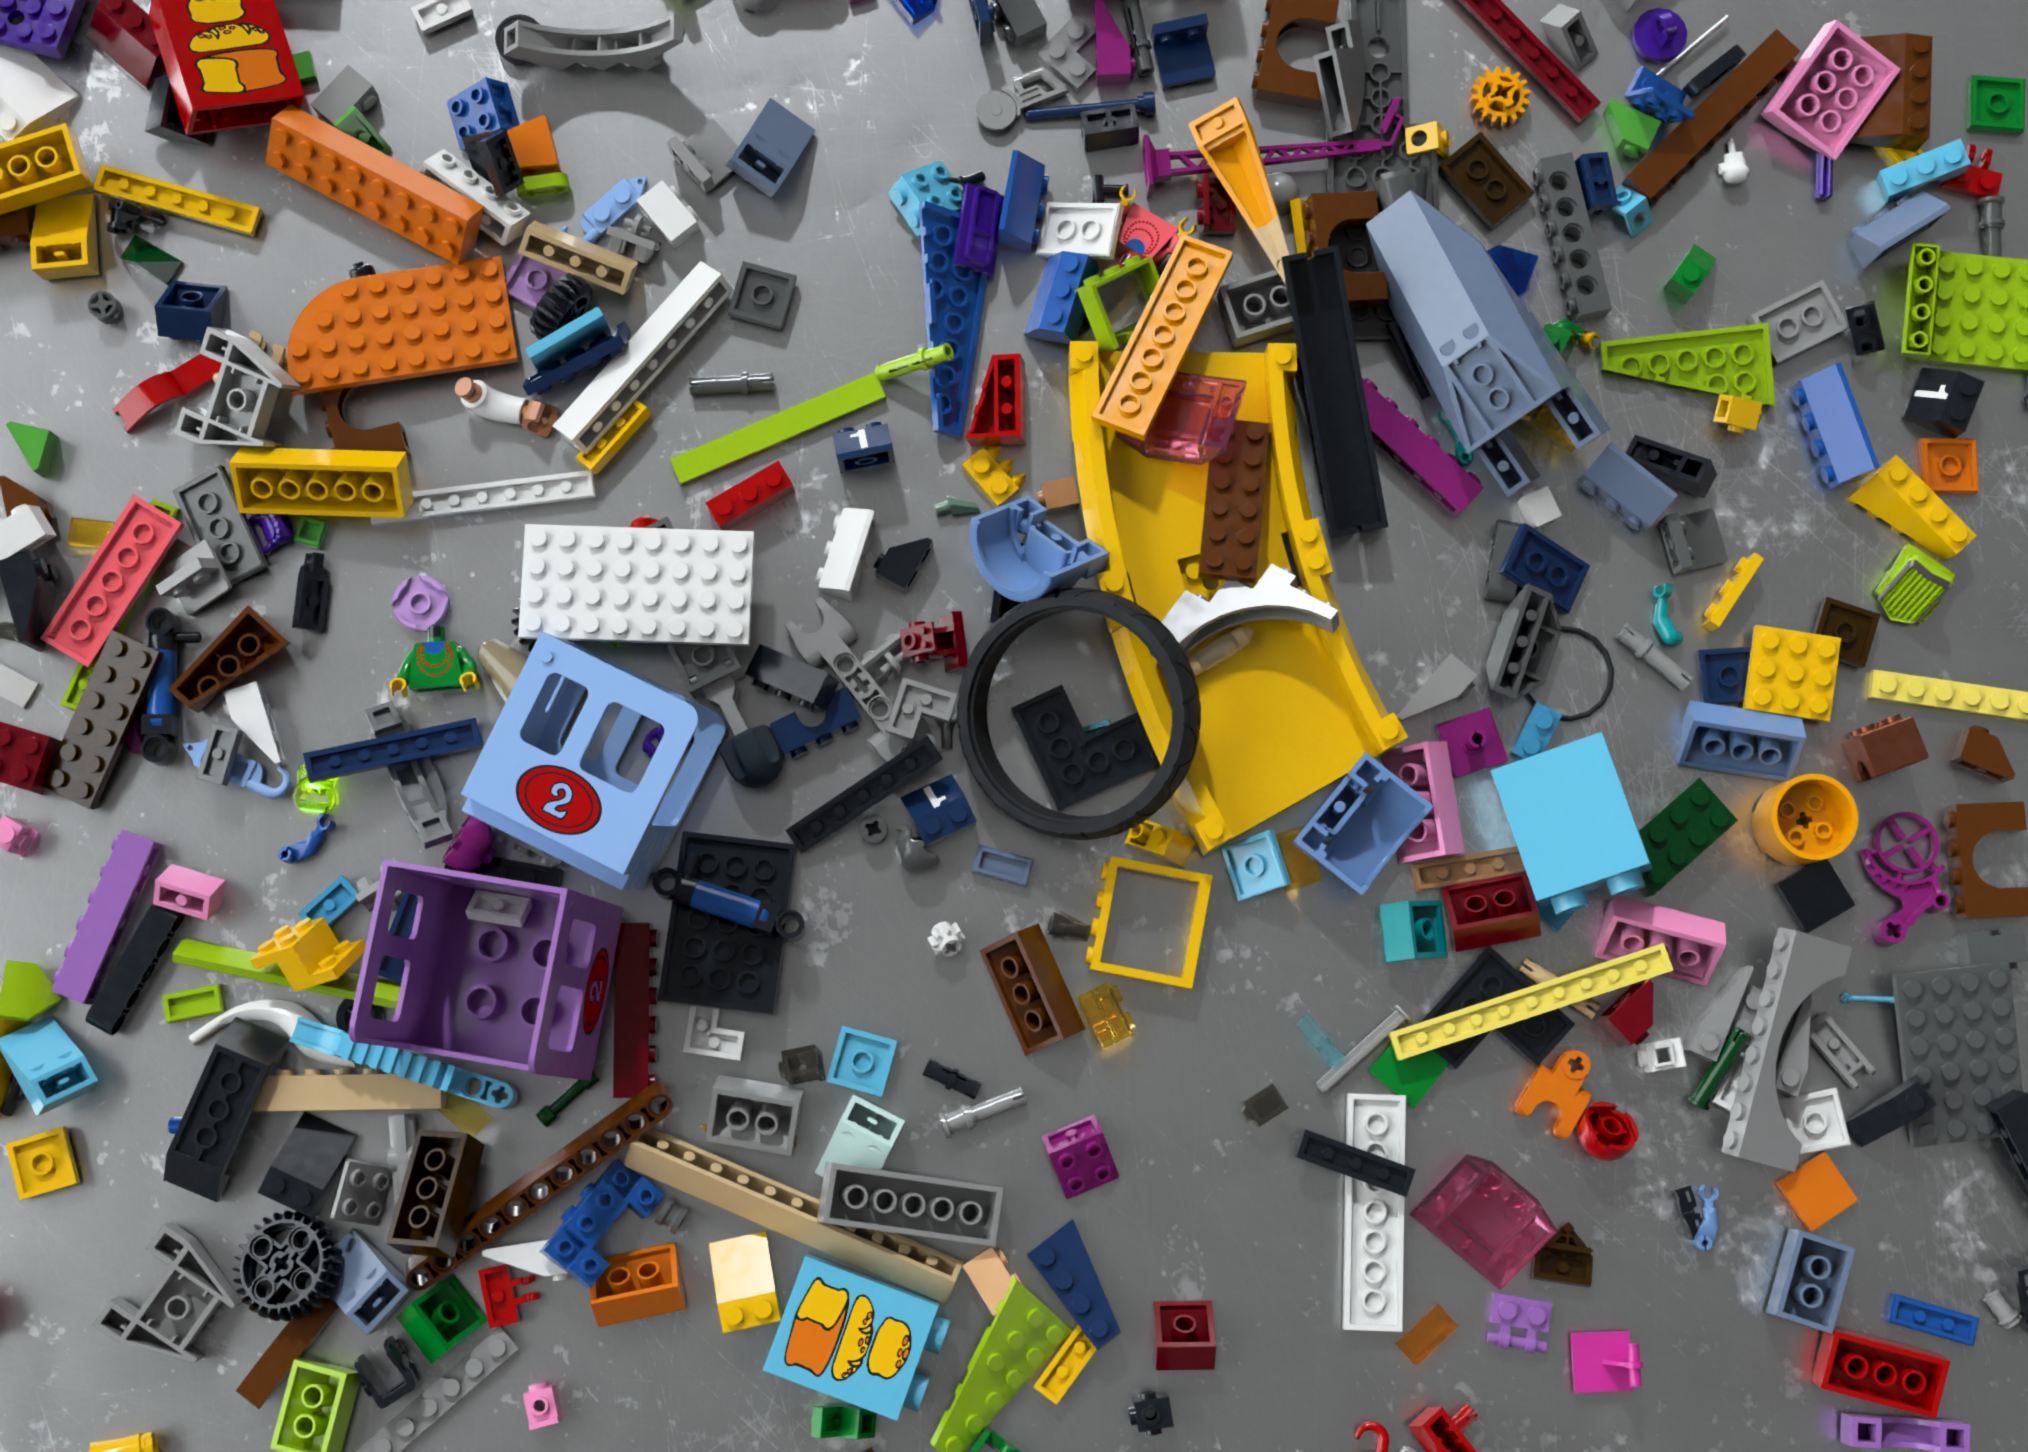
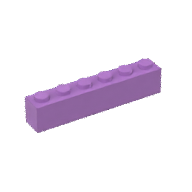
M123 829L121 834L114 838L111 846L113 852L110 859L102 865L100 870L101 879L97 888H93L88 897L89 906L86 913L81 915L77 922L76 930L78 931L76 936L65 949V961L53 976L52 984L54 985L51 990L52 992L82 1004H93L163 844Z

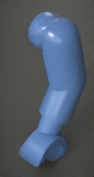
M1705 1185L1700 1186L1698 1189L1699 1197L1704 1200V1207H1702L1703 1221L1694 1236L1695 1240H1693L1695 1247L1701 1251H1708L1712 1248L1713 1241L1720 1227L1718 1210L1714 1203L1719 1196V1191L1716 1187H1713L1712 1195L1705 1198Z

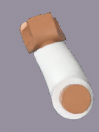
M463 377L455 385V393L461 397L463 405L473 414L486 419L522 424L524 430L542 437H548L550 431L554 429V423L559 419L557 416L559 408L533 399L529 401L528 399L502 393L489 387L481 380L472 381L468 377Z

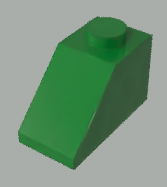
M1693 244L1663 289L1686 304L1704 281L1717 259L1696 244Z

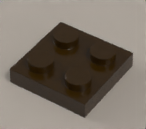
M1825 597L1821 604L1813 634L1841 638L1838 661L1862 669L1866 666L1881 614Z

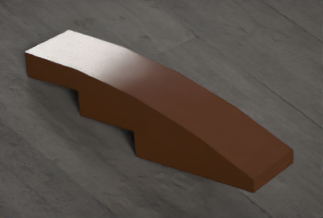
M321 1297V1308L312 1305V1315L302 1313V1319L292 1318L236 1389L239 1395L258 1409L263 1406L290 1374L294 1359H300L319 1337L322 1329L338 1312L339 1307L327 1298Z

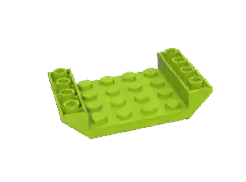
M1911 243L1901 354L1921 362L2027 372L2028 260L1940 251L1941 245Z

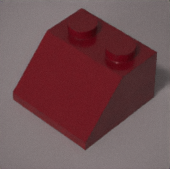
M1650 979L1632 984L1594 1020L1617 1046H1631L1634 1043L1637 1046L1649 1036L1647 1030L1653 1025L1654 985Z
M1212 1300L1154 1301L1156 1370H1215L1216 1338Z

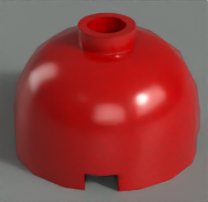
M1603 1101L1593 1103L1583 1113L1577 1132L1579 1142L1588 1154L1598 1160L1609 1162L1623 1158L1635 1146L1639 1132L1636 1123L1627 1112L1623 1115L1620 1111L1616 1110L1617 1105Z

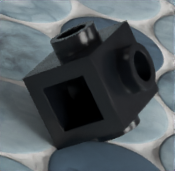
M1145 1391L1138 1393V1398L1132 1399L1133 1407L1128 1408L1131 1426L1137 1425L1138 1432H1144L1145 1436L1161 1434L1162 1428L1174 1427L1170 1400L1167 1393L1156 1395L1155 1391ZM1148 1410L1155 1411L1151 1417L1145 1416Z

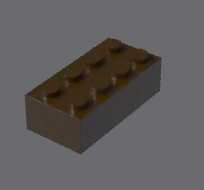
M417 1131L386 1244L403 1254L444 1258L455 1257L485 1147L482 1142L469 1133Z

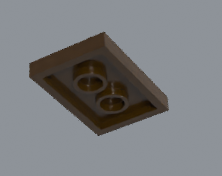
M1481 131L1438 166V170L1490 229H1493L1535 193Z

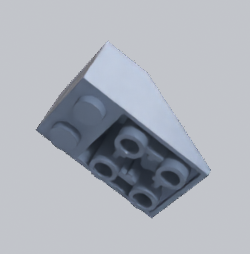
M770 98L725 166L769 197H772L793 168L816 130Z
M352 1228L335 1246L342 1251L335 1256V1259L343 1262L342 1265L335 1266V1271L340 1273L341 1276L333 1277L332 1282L337 1285V1288H328L327 1292L342 1311L366 1335L376 1332L414 1290L407 1285L406 1278L355 1228Z

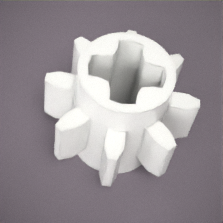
M946 921L936 924L932 928V936L927 938L937 956L942 953L947 957L956 955L962 948L961 942L966 940L956 922L951 925Z

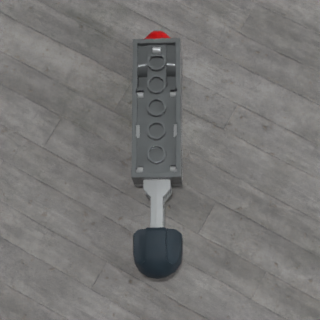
M643 516L629 524V527L674 529L668 516L661 520ZM666 644L691 696L696 700L705 695L711 704L722 709L734 736L721 745L719 753L734 780L749 788H760L773 782L782 770L784 759L782 750L771 727L760 725L748 729L735 703L739 690L735 680L745 676V672L732 646Z

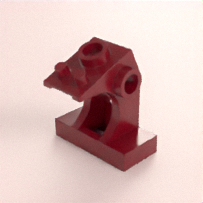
M951 611L938 617L939 628H934V622L925 623L924 621L909 623L908 628L900 630L903 658L912 659L913 664L930 662V659H944L945 672H957L966 668L968 656L962 611Z

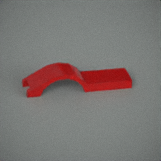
M199 354L170 372L154 375L131 389L112 410L116 415H121L126 423L124 429L129 434L142 426L143 419L156 407L172 399L188 398L213 383V376L220 371L222 363Z

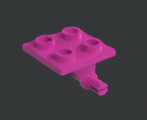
M1629 1331L1570 1332L1574 1393L1633 1391V1387L1642 1386L1641 1368H1644L1643 1361H1640V1343H1630Z

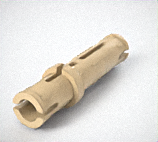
M1528 956L1523 960V963L1532 968V970L1527 969L1523 965H1520L1517 970L1537 984L1557 978L1556 975L1531 960ZM1588 998L1570 1005L1592 1019L1596 1013L1586 1007V1005L1598 1011L1601 1003Z

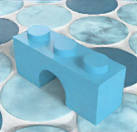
M1960 138L1880 170L1876 177V182L1885 203L1888 204L1903 198L1909 193L1913 194L1914 190L1929 182L1938 180L1941 183L1966 173L1971 162Z

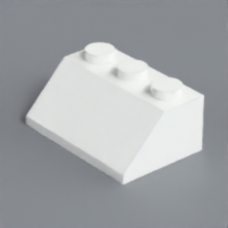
M843 508L842 514L836 515L832 530L836 531L833 542H827L824 551V557L827 558L824 568H819L815 583L819 584L818 589L820 593L852 602L877 525L875 511L870 509Z

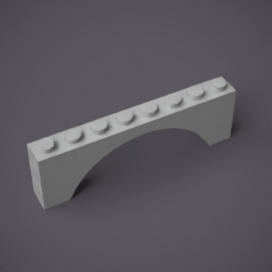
M1779 927L1774 939L1770 963L1766 969V978L1759 997L1758 1010L1752 1024V1037L1745 1052V1060L1741 1076L1738 1079V1088L1730 1110V1119L1723 1137L1721 1152L1795 1172L1802 1144L1789 1129L1779 1106L1776 1090V1062L1779 1046L1787 1024L1806 997L1824 983L1845 976L1852 947L1797 930Z

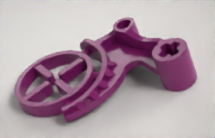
M1899 812L1884 819L1874 832L1873 849L1860 850L1862 862L1872 880L1882 890L1897 897L1902 902V909L1878 923L1873 929V938L1882 947H1890L1901 942L1907 934L1908 927L1913 925L1925 910L1935 914L1946 909L1950 904V899L1947 894L1942 892L1937 878L1945 869V866L1941 864L1937 867L1933 863L1939 851L1938 835L1928 820L1915 813ZM1894 819H1911L1925 828L1907 840L1910 844L1929 834L1931 853L1925 863L1913 846L1906 848L1907 854L1917 867L1915 869L1897 867L1887 859L1904 848L1903 844L1895 846L1884 854L1882 852L1880 836L1886 824L1899 841L1906 838ZM1876 856L1886 869L1896 873V878L1885 873L1872 857ZM1926 868L1933 872L1930 876L1921 880H1903L1904 875L1917 874ZM1891 928L1894 934L1888 936L1885 931Z

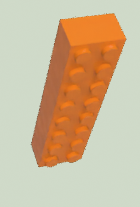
M291 104L272 117L265 164L456 265L475 250L484 209L483 205Z

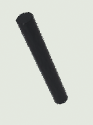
M1394 320L1386 324V329L1420 400L1431 396L1396 321Z

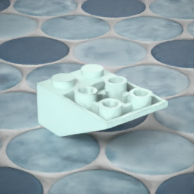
M853 1094L815 1173L824 1177L826 1162L882 1170L906 1120Z

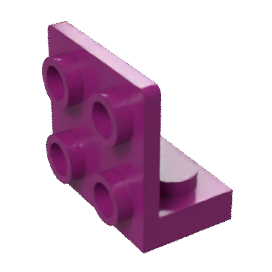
M1095 1115L1041 1136L1066 1199L1119 1178V1173Z

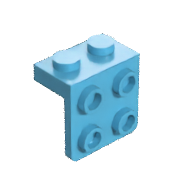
M940 161L901 174L888 192L893 203L897 206L917 237L921 236L919 204L921 202L928 201L956 212L960 211L962 207V190L957 183L948 182V177L953 176L944 163Z

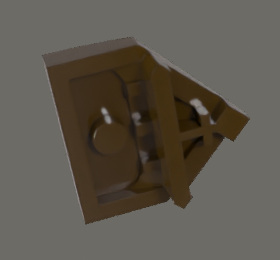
M1570 1222L1566 1223L1534 1249L1531 1279L1587 1288L1591 1286L1593 1256L1590 1253L1593 1250L1590 1247L1588 1248L1580 1239Z

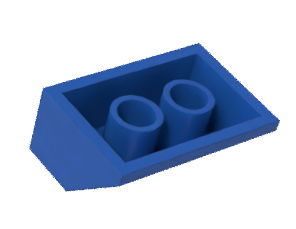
M1013 150L998 230V247L1031 253L1032 244H1038L1040 228L1035 226L1037 218L1043 217L1045 202L1040 201L1041 192H1047L1049 176L1045 175L1044 164L1018 150Z
M1062 251L1047 259L1024 331L1026 337L1070 344V341L1077 340L1085 310L1078 292L1075 293L1074 290L1084 286L1083 280L1097 275L1099 267L1089 255Z

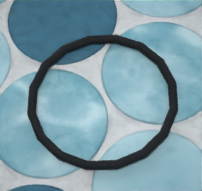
M1560 626L1562 632L1577 633L1591 640L1603 653L1609 670L1607 688L1600 701L1586 712L1572 716L1562 715L1560 719L1563 721H1575L1591 716L1605 704L1613 689L1614 667L1609 652L1597 637L1580 628ZM1529 693L1525 694V698L1534 706L1536 701Z

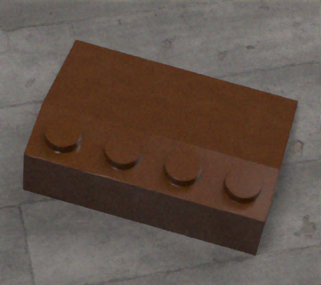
M1899 33L1860 37L1901 70L1848 143L1917 151L1930 138L1933 36Z

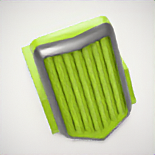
M1908 543L1901 550L1891 569L1885 573L1874 593L1878 595V603L1889 621L1912 625L1918 622L1922 624L1937 608L1943 596L1951 588L1956 574Z

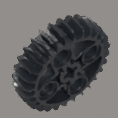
M285 1210L283 1215L274 1213L273 1220L267 1217L263 1218V1227L257 1224L253 1225L256 1231L254 1235L245 1234L249 1241L247 1244H239V1247L244 1251L242 1255L234 1256L240 1261V1266L233 1267L232 1269L240 1272V1276L233 1281L242 1284L236 1292L245 1295L242 1298V1302L250 1305L249 1309L258 1313L261 1317L270 1318V1320L280 1321L281 1319L282 1321L290 1322L292 1318L302 1319V1313L312 1315V1305L321 1308V1297L331 1298L326 1291L328 1288H337L332 1279L333 1277L341 1276L340 1273L335 1271V1266L342 1265L343 1262L335 1259V1256L342 1251L333 1247L339 1240L331 1236L333 1230L325 1227L326 1223L317 1219L315 1216L308 1217L298 1211L294 1213ZM292 1229L284 1242L276 1238L277 1234ZM309 1235V1242L303 1247V1241ZM270 1243V1249L268 1253L264 1255V1249ZM319 1254L320 1262L317 1270L311 1264ZM257 1263H259L264 1268L256 1278ZM309 1277H311L312 1282L310 1286L306 1289V1281ZM272 1285V1291L270 1295L267 1296L266 1291L268 1287ZM292 1290L300 1295L299 1298L292 1302L283 1303Z

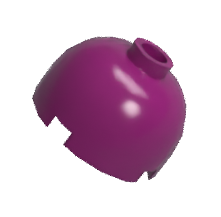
M468 815L461 825V830L458 834H455L442 858V862L459 871L467 872L477 869L482 863L488 865L496 853V849L492 848L495 836L490 825Z

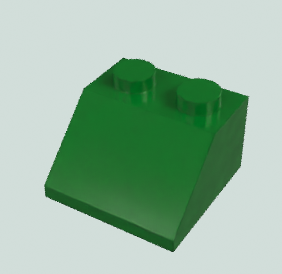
M453 1274L410 1303L396 1317L431 1364L452 1350L487 1321V1318Z

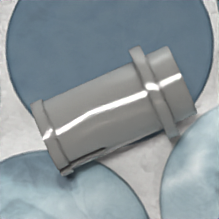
M1998 1289L1984 1297L1983 1301L1998 1318L1999 1326L2009 1329L2021 1320L2018 1317V1310L2014 1311Z

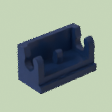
M1608 152L1587 153L1577 158L1574 162L1588 216L1598 210L1599 214L1606 213L1613 206H1617L1619 203Z

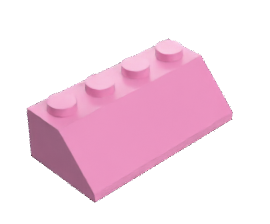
M1426 741L1392 749L1382 754L1383 766L1433 805L1428 815L1398 848L1399 864L1465 854L1447 741Z
M1621 895L1611 898L1603 917L1595 957L1609 961L1664 943L1673 971L1661 975L1707 986L1726 947L1725 923Z

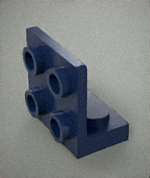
M1206 13L1153 24L1151 41L1164 88L1215 77L1216 71L1207 39L1209 22Z

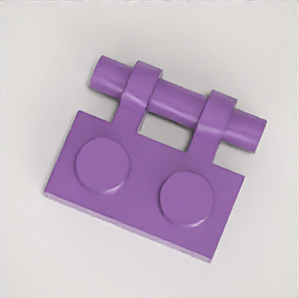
M1493 1292L1489 1322L1500 1324L1499 1333L1488 1331L1487 1343L1497 1344L1498 1348L1508 1349V1347L1523 1349L1524 1353L1534 1354L1535 1351L1545 1353L1547 1342L1536 1340V1332L1548 1333L1553 1303ZM1511 1326L1525 1328V1336L1510 1335Z

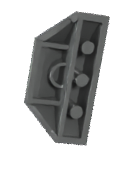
M1526 584L1504 611L1486 663L1491 690L1517 700L1544 685L1562 633L1558 614L1553 604V594L1531 584Z

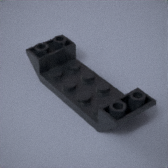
M235 1017L215 1043L166 1153L164 1181L214 1202H219L230 1177V1174L225 1173L271 1067L279 1066L290 1038Z

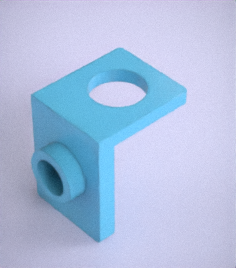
M1620 185L1616 188L1619 204L1613 206L1611 210L1624 216L1629 234L1634 238L1653 223V217L1645 196L1624 185ZM1643 212V221L1638 226H1634L1635 217Z

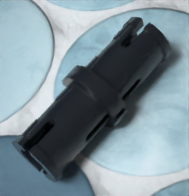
M929 1059L922 1074L945 1085V1089L949 1091L953 1089L975 1100L982 1085L981 1082L959 1073V1069L943 1066L933 1059Z

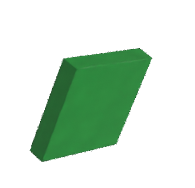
M1971 75L1968 78L1967 130L2022 134L2025 129L2026 79Z
M1390 1042L1368 1072L1394 1094L1406 1095V1103L1411 1108H1415L1449 1063L1434 1050L1397 1061L1392 1043Z

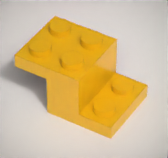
M324 917L312 921L310 918H306L294 927L285 925L277 929L273 933L275 937L261 944L257 948L259 952L250 961L255 969L277 963L294 992L338 979L364 953L366 944L363 939L351 943L349 940L339 943Z

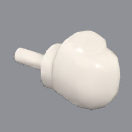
M1730 138L1727 140L1729 153L1723 156L1724 162L1718 164V174L1723 176L1726 183H1740L1749 177L1750 172L1743 152H1736L1734 139Z

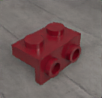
M1203 173L1201 182H1196V198H1201V208H1197V225H1202V234H1235V203L1218 178H1209V173Z

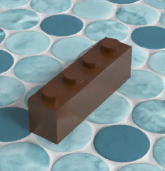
M248 605L168 690L189 709L199 713L223 687L291 643L258 611Z

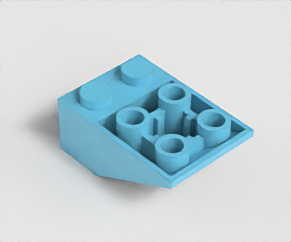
M51 1016L0 1038V1051L37 1117L91 1092L98 1082L83 1053Z

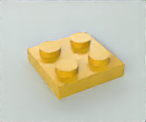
M66 1126L6 1143L19 1200H26L81 1183Z

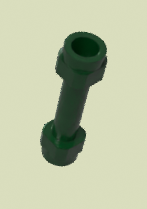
M593 1071L591 1081L578 1079L550 1106L545 1105L536 1114V1117L545 1127H549L559 1118L558 1114L585 1089L590 1090L600 1079Z

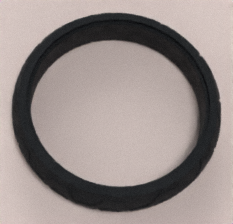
M1059 589L1038 599H1032L1028 602L1024 601L1007 611L990 626L973 649L966 664L967 668L964 669L958 692L957 725L964 757L976 782L986 796L1011 819L1031 830L1056 838L1070 840L1106 838L1125 832L1129 828H1134L1146 821L1173 796L1183 782L1194 759L1199 741V730L1201 727L1199 689L1194 671L1180 643L1159 619L1143 607L1129 599L1098 589ZM1073 610L1103 615L1133 632L1148 647L1160 665L1167 681L1172 705L1171 736L1165 757L1156 775L1144 790L1129 803L1113 812L1099 816H1074L1060 813L1042 806L1028 797L1012 782L997 759L987 723V701L991 680L999 661L1008 647L1020 634L1040 620Z

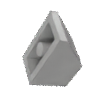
M1558 4L1540 21L1549 43L1576 70L1580 71L1598 54L1581 10Z

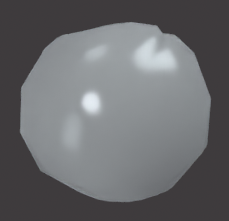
M1282 172L1268 174L1267 177L1279 217L1291 213L1290 201L1300 198L1299 188L1294 179L1288 174Z

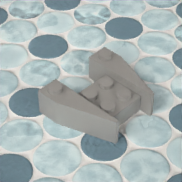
M207 326L199 353L221 362V368L208 409L182 407L174 434L198 444L282 448L283 443L265 436L280 388L301 390L302 386L251 339L228 329Z
M1753 966L1740 967L1692 1022L1682 1045L1683 1052L1706 1062H1717L1725 1039L1729 1038L1735 1026L1743 1029L1745 1034L1749 1033L1751 1035L1752 1024L1756 1017L1759 997L1762 989L1748 984L1754 969ZM1812 993L1806 997L1792 1015L1779 1046L1776 1062V1090L1778 1094L1785 1097H1798L1808 1071ZM1750 1039L1748 1040L1744 1048H1748Z
M170 1222L163 1224L146 1248L148 1252L170 1267L142 1307L138 1309L118 1296L109 1300L92 1325L116 1342L195 1363L201 1360L205 1354L191 1344L222 1301L233 1309L242 1303V1299L199 1241L175 1223Z

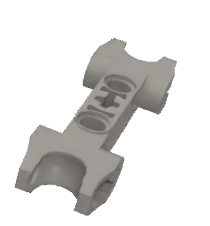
M822 597L815 601L824 617L823 626L819 631L805 633L791 620L784 625L804 661L816 668L826 662L879 731L867 740L885 763L901 753L907 745L916 743L926 735H928L939 753L942 751L922 715L913 741L885 733L894 705L847 647L848 644L858 638L857 633L844 616L831 607ZM850 660L853 663V668L849 672H841L838 670V665L841 661ZM856 675L863 685L869 684L867 686V693L863 691L857 693L858 686L853 679ZM877 704H885L888 707V712L886 715L878 717L872 713L873 707Z

